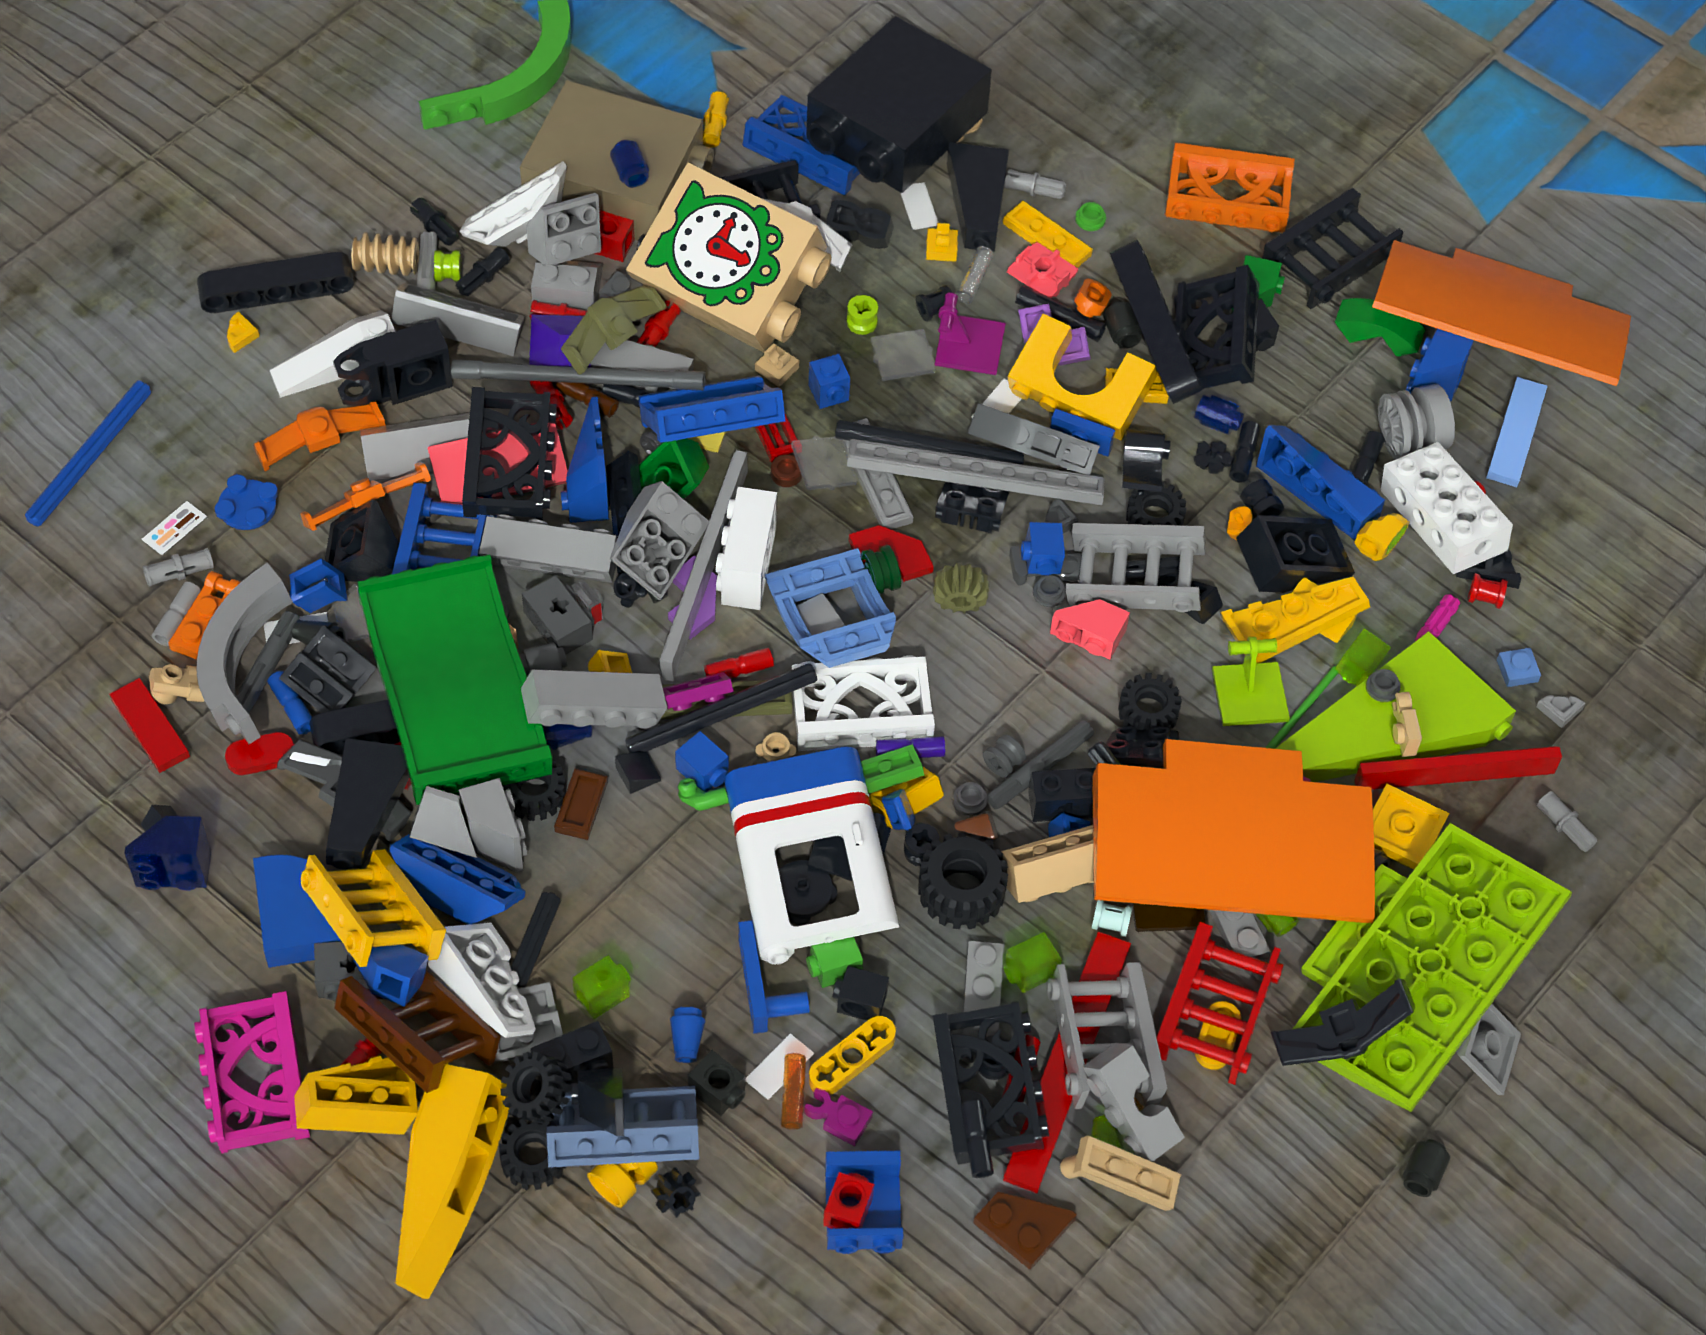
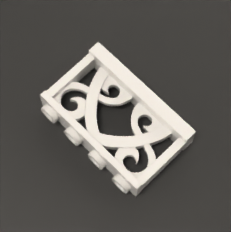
M912 655L890 659L873 657L831 668L823 663L812 661L792 665V670L808 663L814 667L817 681L805 687L825 686L822 690L814 688V694L818 698L824 699L823 702L809 698L804 692L805 687L793 691L798 751L827 750L839 747H876V740L903 738L911 740L913 738L934 736L935 724L931 707L926 657H915ZM915 681L917 687L911 694L901 697L900 694L906 690L907 683L898 685L895 682ZM858 686L869 689L885 700V702L873 709L869 718H858L853 710L838 703ZM920 698L922 715H913L907 704L913 703ZM804 706L819 710L815 721L805 722ZM887 711V715L891 717H880L879 715ZM840 714H842V715H844V716H846V717L848 718V719L836 720L837 718L840 717Z

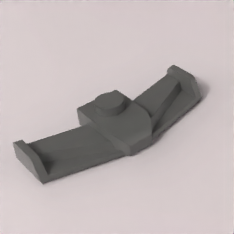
M298 740L278 760L277 768L281 770L287 769L325 784L320 789L319 798L332 807L334 806L343 756L306 741ZM399 799L382 829L389 842L405 827L411 815V812Z

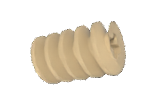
M368 232L363 233L361 240H357L355 236L352 244V268L354 271H359L364 266L366 272H372L376 266L378 273H385L388 267L392 275L397 274L399 269L403 276H409L412 270L415 275L419 261L417 237H413L409 246L406 245L405 236L400 237L398 244H394L392 235H388L385 243H382L379 233L375 235L373 242H370Z

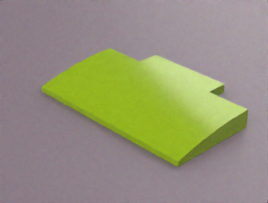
M1449 823L1408 878L1383 864L1375 871V920L1373 923L1337 921L1301 967L1302 974L1324 988L1292 1029L1324 1025L1319 1012L1350 999L1356 1000L1359 1009H1361L1392 986L1396 980L1404 979L1415 1003V1010L1411 1015L1371 1043L1365 1054L1350 1060L1339 1058L1317 1062L1374 1094L1412 1112L1569 900L1572 891Z

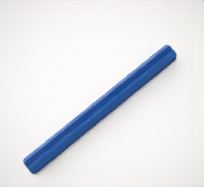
M138 380L132 385L26 511L25 517L30 524L36 527L42 525L149 397L151 390L147 383Z

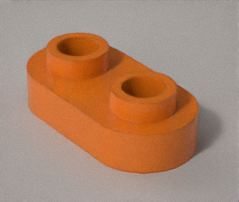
M1085 279L1078 290L1074 302L1081 314L1092 318L1093 316H1101L1112 294L1100 282L1093 279Z

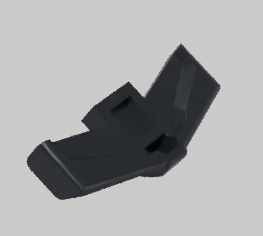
M1400 978L1361 1009H1359L1356 1000L1350 999L1319 1012L1324 1025L1272 1031L1270 1033L1282 1066L1339 1058L1350 1060L1365 1054L1371 1043L1411 1015L1415 1010V1003L1406 981Z

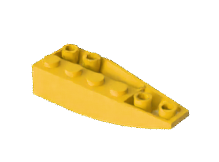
M448 1064L443 1067L439 1088L428 1093L424 1091L411 1130L395 1284L423 1299H429L468 1224L494 1160L509 1113L508 1110L510 1109L505 1107L502 1102L508 1097L502 1096L500 1089L506 1088L507 1084L501 1083V1080L489 1073Z

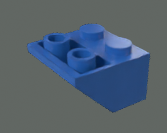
M1437 329L1433 338H1426L1420 353L1424 357L1421 356L1420 360H1415L1409 376L1412 378L1406 390L1411 393L1416 387L1439 384L1445 390L1451 402L1462 380L1474 340Z

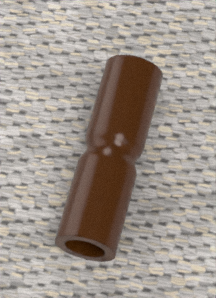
M556 382L555 388L579 402H584L586 406H589L591 397H598L599 413L609 418L618 409L619 401L597 389L590 388L585 383Z

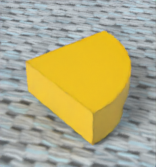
M239 311L230 319L227 340L231 350L236 353L257 339L259 332Z

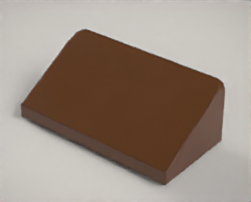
M990 813L974 816L954 824L955 829L991 839L999 838L992 814Z

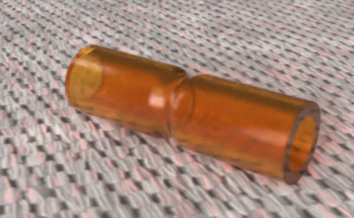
M790 1053L784 1057V1093L782 1095L781 1127L790 1130L803 1127V1090L805 1088L806 1056L798 1053Z

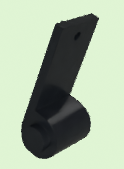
M1126 429L1123 449L1122 488L1137 489L1138 495H1144L1145 490L1162 491V459L1168 460L1171 442L1165 440V433Z

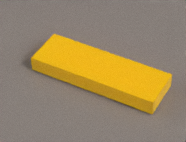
M1025 201L1020 202L1003 217V225L1030 244L1038 242L1052 252L1056 249L1059 250L1060 257L1077 268L1092 256L1093 249Z

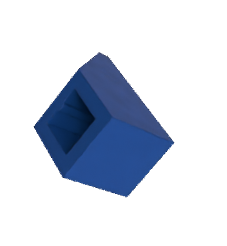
M404 945L372 947L367 967H360L356 961L355 963L372 994L405 1007L423 984L429 955Z

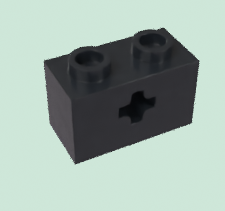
M1096 767L1032 772L1028 791L1032 821H1052L1062 813L1081 819L1093 818V774Z

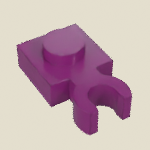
M816 1088L814 1090V1098L823 1104L820 1107H813L811 1104L806 1103L804 1113L812 1119H825L823 1130L855 1147L873 1118V1111L843 1095L835 1103L831 1100L828 1092Z

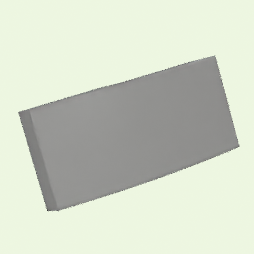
M823 593L796 606L811 635L845 626Z

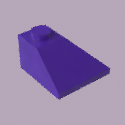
M531 315L529 365L573 367L561 351V347L584 316Z

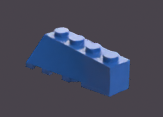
M1269 425L1265 429L1256 465L1257 468L1325 519H1332L1333 524L1354 540L1367 522L1380 518L1385 499L1377 491L1364 485L1350 471L1344 470L1333 462L1327 454L1317 450L1306 442L1300 434L1294 433L1286 426Z

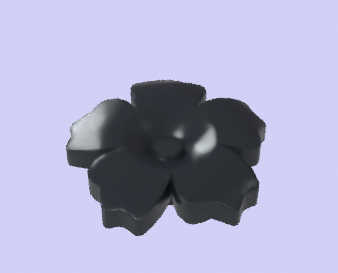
M1203 441L1198 443L1197 456L1194 457L1195 465L1204 470L1208 467L1209 473L1218 474L1223 471L1224 467L1231 466L1233 457L1230 456L1229 452H1225L1227 445L1222 441L1212 442L1211 447Z

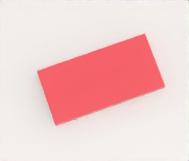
M550 423L549 432H555L554 452H548L547 460L553 461L552 480H546L545 488L565 484L568 473L556 424ZM498 431L497 434L496 432H492L486 435L489 438H496L499 436L501 431ZM541 432L533 436L539 447ZM508 434V437L500 446L491 450H482V454L495 458L502 465L505 474L519 466L529 455L524 446L511 434ZM468 438L428 447V454L441 502L462 504ZM538 466L530 473L536 479L538 478ZM488 467L484 469V475L490 476L494 473V479L499 478L494 468ZM514 486L508 489L511 496L518 494ZM524 486L521 489L523 493L534 491L531 486ZM502 492L492 495V499L503 498Z

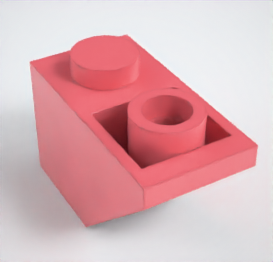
M1101 599L1059 609L1053 614L1050 634L1055 635L1063 642H1071L1080 646L1095 656H1102L1110 660L1127 630L1130 612Z

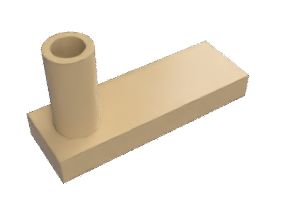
M1089 1135L1081 1138L1078 1153L1064 1158L1060 1164L1062 1174L1068 1179L1082 1176L1162 1210L1174 1209L1180 1173Z

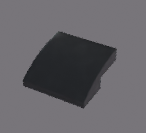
M323 625L305 649L299 652L279 679L321 713L344 709L378 667L326 625Z

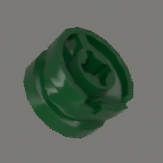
M889 545L880 546L878 551L874 552L871 549L862 551L861 560L866 559L864 567L868 569L879 595L883 594L885 589L894 591L901 588L899 565Z

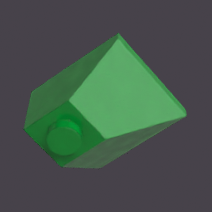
M687 438L663 442L639 465L641 491L646 486L663 481L681 498L685 499L699 486L709 469V464L699 443Z

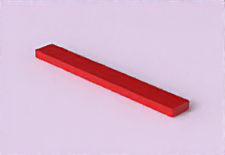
M1098 931L1079 981L1116 980L1117 977H1120L1131 943ZM1112 995L1073 996L1074 1013L1106 1012ZM1077 1027L1080 1044H1094L1100 1027ZM1060 1032L1040 1081L1044 1101L1037 1102L1039 1115L1046 1114L1050 1136L1043 1137L1045 1149H1032L1012 1153L1003 1178L1004 1182L1038 1194L1073 1101L1072 1095H1068L1066 1092L1065 1079L1067 1068ZM1084 1059V1064H1087L1088 1059ZM1027 1117L1022 1127L1020 1135H1022L1028 1128L1029 1122Z

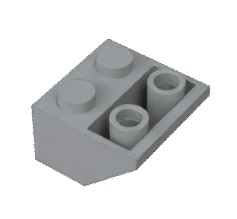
M592 193L540 208L527 224L528 253L543 265L548 266L601 252L599 195Z
M500 778L459 789L461 810L475 853L515 872L522 871V857L527 855L523 840L526 837L520 818L516 819L513 811L515 804L510 789L503 790Z

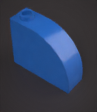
M270 855L253 858L263 948L268 968L314 960V944L342 942L310 896L302 888L301 873L305 870L307 859L290 855Z

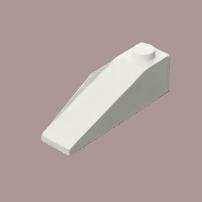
M377 311L351 319L272 368L270 374L280 398L343 379L338 378L333 366V360L340 353L360 342L382 336L388 332H395L389 315L383 311ZM347 360L340 367L350 371L357 368L359 364L354 360Z
M492 923L445 927L446 933L439 958L437 960H428L426 970L505 1038L533 1034L536 1028L526 998L519 994L516 986L519 982L518 974L515 971H511L508 962L512 957L510 950Z

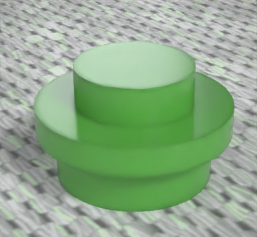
M1088 202L1077 210L1075 220L1080 228L1086 231H1097L1105 225L1106 214L1099 204Z

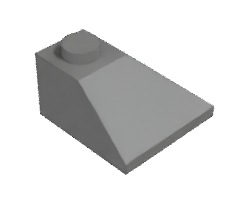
M1491 1004L1456 1053L1497 1095H1504L1521 1033Z

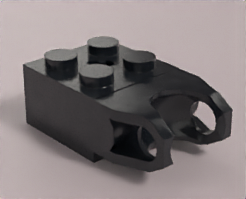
M436 319L360 342L340 353L333 360V366L338 378L346 379L338 387V393L344 405L363 406L375 401L377 404L391 401L392 405L453 387L448 346ZM347 360H354L359 364L357 368L350 371L340 367ZM351 387L363 388L362 394L358 397H349L345 392Z

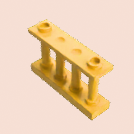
M385 849L372 851L370 863L366 869L328 872L316 855H308L305 870L301 873L302 888L310 896L360 967H367L372 947L412 944L419 952L429 955L428 960H437L439 958L446 929ZM367 883L372 889L342 892L338 885ZM382 903L387 909L356 912L352 905ZM397 923L402 930L372 933L367 926Z

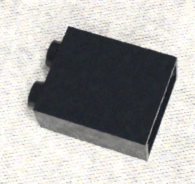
M895 16L807 95L806 138L820 153L824 155L834 154L854 165L867 180L874 183L883 182L903 193L948 151L949 142L956 143L988 113L992 69Z

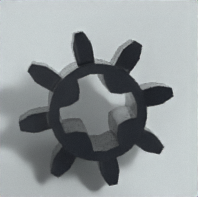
M673 1167L672 1172L658 1175L657 1187L651 1189V1193L658 1199L655 1205L659 1210L664 1213L670 1209L676 1218L679 1217L680 1213L688 1210L692 1211L694 1209L695 1197L700 1196L701 1193L694 1186L696 1179L691 1173L687 1172L682 1176L679 1170Z

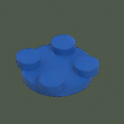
M239 474L232 475L227 480L228 487L221 493L219 501L215 505L216 516L230 527L239 530L256 529L269 522L275 514L276 498L278 496L277 486L271 482L263 483L257 480H246L243 475Z

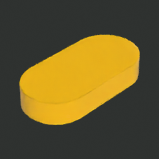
M1227 1001L1215 1002L1208 1008L1240 1020L1242 1019L1239 1009ZM1203 1022L1198 1039L1233 1050L1237 1034ZM1195 1053L1199 1064L1207 1069L1216 1070L1226 1065L1225 1063Z

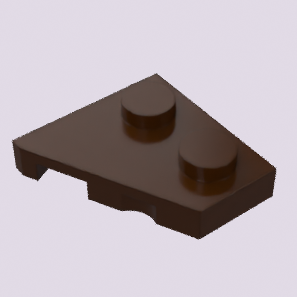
M997 1192L974 1217L973 1223L1031 1270L1076 1220L1077 1214L1072 1210Z

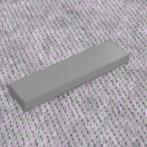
M867 418L854 422L870 425ZM840 439L848 456L850 441ZM853 468L880 526L895 529L913 523V515L894 474Z

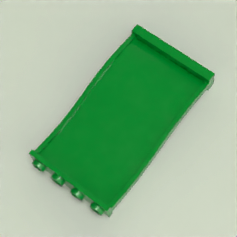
M490 555L470 556L465 560L437 563L431 567L417 570L407 569L397 574L383 577L373 576L357 582L359 603L362 607L378 670L400 738L416 805L420 803L426 786L459 795V789L500 778L503 786L552 775V754L549 745L547 746L542 724H531L527 721L521 687L527 679V675L505 615Z

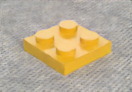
M1386 784L1373 808L1374 848L1384 851L1385 856L1415 869L1436 842L1449 813Z

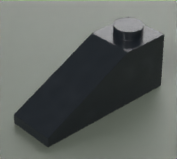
M623 1068L578 1070V1082H571L572 1105L579 1104V1116L615 1136H624Z

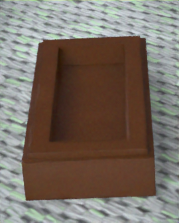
M574 769L554 826L556 833L584 840L589 839L608 784V776Z

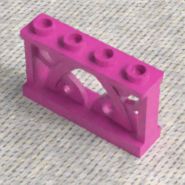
M287 992L273 993L272 997L212 1009H207V1007L199 1009L201 1021L194 1022L197 1043H204L205 1054L199 1055V1065L202 1076L208 1075L209 1087L203 1088L206 1109H212L214 1120L207 1121L210 1142H217L222 1154L232 1149L295 1137V1140L309 1138V1129H299L296 1125L294 1095L300 1087L302 1079L291 1006ZM275 1015L253 1028L247 1022L250 1019ZM229 1023L239 1025L244 1031V1034L239 1038L236 1032L226 1029V1032L230 1035L226 1042H219L215 1036L217 1029L221 1025ZM262 1040L265 1047L268 1042L272 1041L277 1046L272 1052H264L259 1047L258 1042ZM249 1049H252L253 1053L260 1060L274 1065L282 1064L283 1069L270 1074L262 1082L258 1096L245 1091L230 1078L235 1066ZM215 1052L224 1055L218 1068ZM280 1085L283 1088V1092L280 1095H273L271 1092L270 1100L266 1099L267 1092L271 1086ZM221 1090L232 1099L222 1105ZM249 1110L256 1112L254 1121L246 1129L233 1130L227 1125L228 1117L233 1112L241 1114L238 1121L239 1124L248 1118ZM264 1115L290 1118L287 1121L262 1125Z

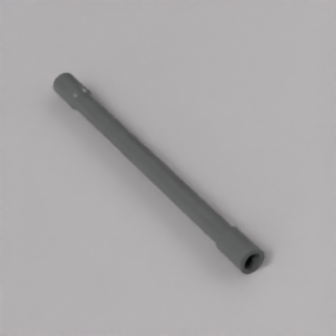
M453 360L451 364V376L453 379H505L651 386L704 391L706 384L705 371H652L588 367L584 373L578 375L573 367L485 363L475 360Z

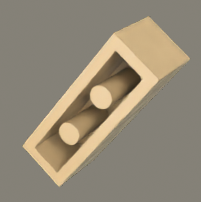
M1093 825L1001 851L1003 853L1002 860H1006L1008 865L1006 888L1018 903L1032 902L1044 895L1054 892H1066L1078 885L1094 883Z

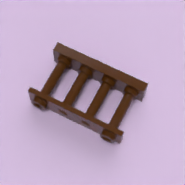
M427 970L425 971L423 984L412 997L414 1000L407 1003L405 1007L399 1006L391 1010L379 1001L383 998L372 994L369 989L361 985L353 976L340 980L334 1009L426 1093L439 1088L444 1065L471 1053L478 1056L488 1066L494 1064L501 1036ZM425 1011L437 1020L415 1031L411 1030L403 1022V1020ZM451 1032L461 1041L439 1052H436L426 1043V1041Z

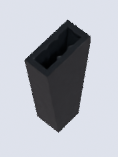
M949 142L947 170L963 244L966 249L995 252L1009 149Z
M346 738L326 845V865H333L342 870L351 868L362 869L410 778L401 745Z

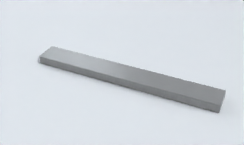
M850 440L847 467L1102 505L1105 478L863 440Z
M736 450L731 459L660 657L662 679L674 681L722 546L723 528L728 526L727 510L729 499L736 498L738 487H743L748 473L747 452Z

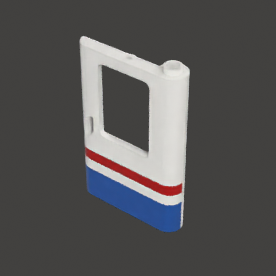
M839 747L738 768L725 776L724 782L759 956L762 960L774 965L782 964L798 948L830 943L836 940L899 927L860 755L857 749L853 747ZM831 836H841L845 843L859 905L858 913L798 927L792 926L789 923L776 862V849Z

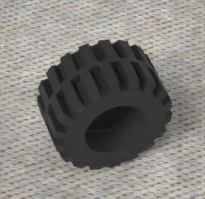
M959 832L956 838H953L951 834L944 836L943 843L936 840L932 843L931 850H926L923 862H921L918 894L921 895L920 902L923 908L928 907L927 914L932 919L938 916L939 924L946 926L949 922L953 924V929L960 930L961 925H967L968 929H974L977 922L983 926L989 922L990 916L995 918L999 913L1000 906H1003L1005 900L1008 865L1006 860H1002L1003 853L999 848L993 850L994 843L987 839L985 842H982L979 835L973 834L971 838L966 837V832ZM962 872L973 875L981 884L976 888L963 890L953 887L945 878L951 874Z

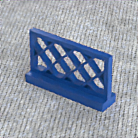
M781 95L757 119L751 117L745 123L744 147L777 163L796 160L799 165V174L844 196L851 190L852 181L860 174L855 166L845 162L840 157L834 154L824 155L811 145L806 138L807 127L804 122H807V107ZM784 107L794 112V114L780 115L779 110ZM783 123H798L799 127L785 128ZM768 124H777L779 129H776ZM802 136L804 141H801L795 137Z

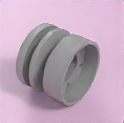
M1439 384L1416 387L1411 393L1407 390H1401L1397 393L1391 392L1382 395L1378 405V421L1380 433L1383 434L1385 439V447L1392 458L1398 459L1436 442H1439L1445 450L1453 445L1455 437L1453 410L1445 390Z

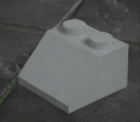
M539 261L535 262L531 284L532 302L537 300L538 302L555 305L567 303L568 307L587 310L589 306L598 300L603 264L566 261L546 266Z

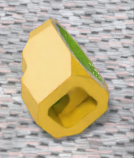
M1397 513L1373 519L1367 522L1358 532L1354 543L1359 551L1374 561L1382 560L1389 555L1403 537L1408 528L1409 521Z

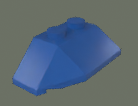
M410 834L390 845V853L395 863L426 904L449 914L459 922L468 925L474 924L505 911L525 898L526 891L521 888L519 881L514 875L479 857L475 858L410 838Z

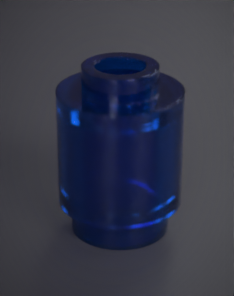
M629 140L618 142L611 150L610 157L620 181L630 188L643 185L648 180L649 167L639 144Z
M1203 395L1197 406L1194 418L1200 420L1201 425L1230 435L1232 430H1239L1244 413L1240 412L1241 405L1215 395L1210 397Z

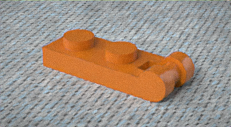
M209 572L205 579L204 587L168 642L170 650L197 660L200 642L211 617L227 595L241 581L236 579L229 581L224 579L220 573ZM218 591L225 593L222 599L215 597Z

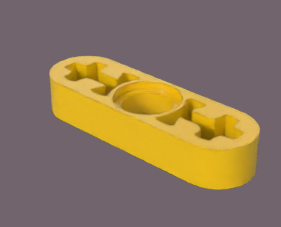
M884 1016L872 1017L814 1062L809 1070V1086L814 1092L818 1088L825 1090L829 1095H833L890 1050L895 1043L896 1027L894 1023ZM875 1029L878 1032L885 1030V1039L879 1036L871 1041L873 1030ZM869 1041H871V1043H870V1050H871V1051H869V1048H868V1046H867V1043H868ZM855 1048L862 1053L863 1058L857 1063H848L842 1057L843 1052L847 1049ZM836 1061L838 1068L832 1073L831 1082L829 1083L827 1080L819 1082V1073L822 1072L824 1075L832 1072Z

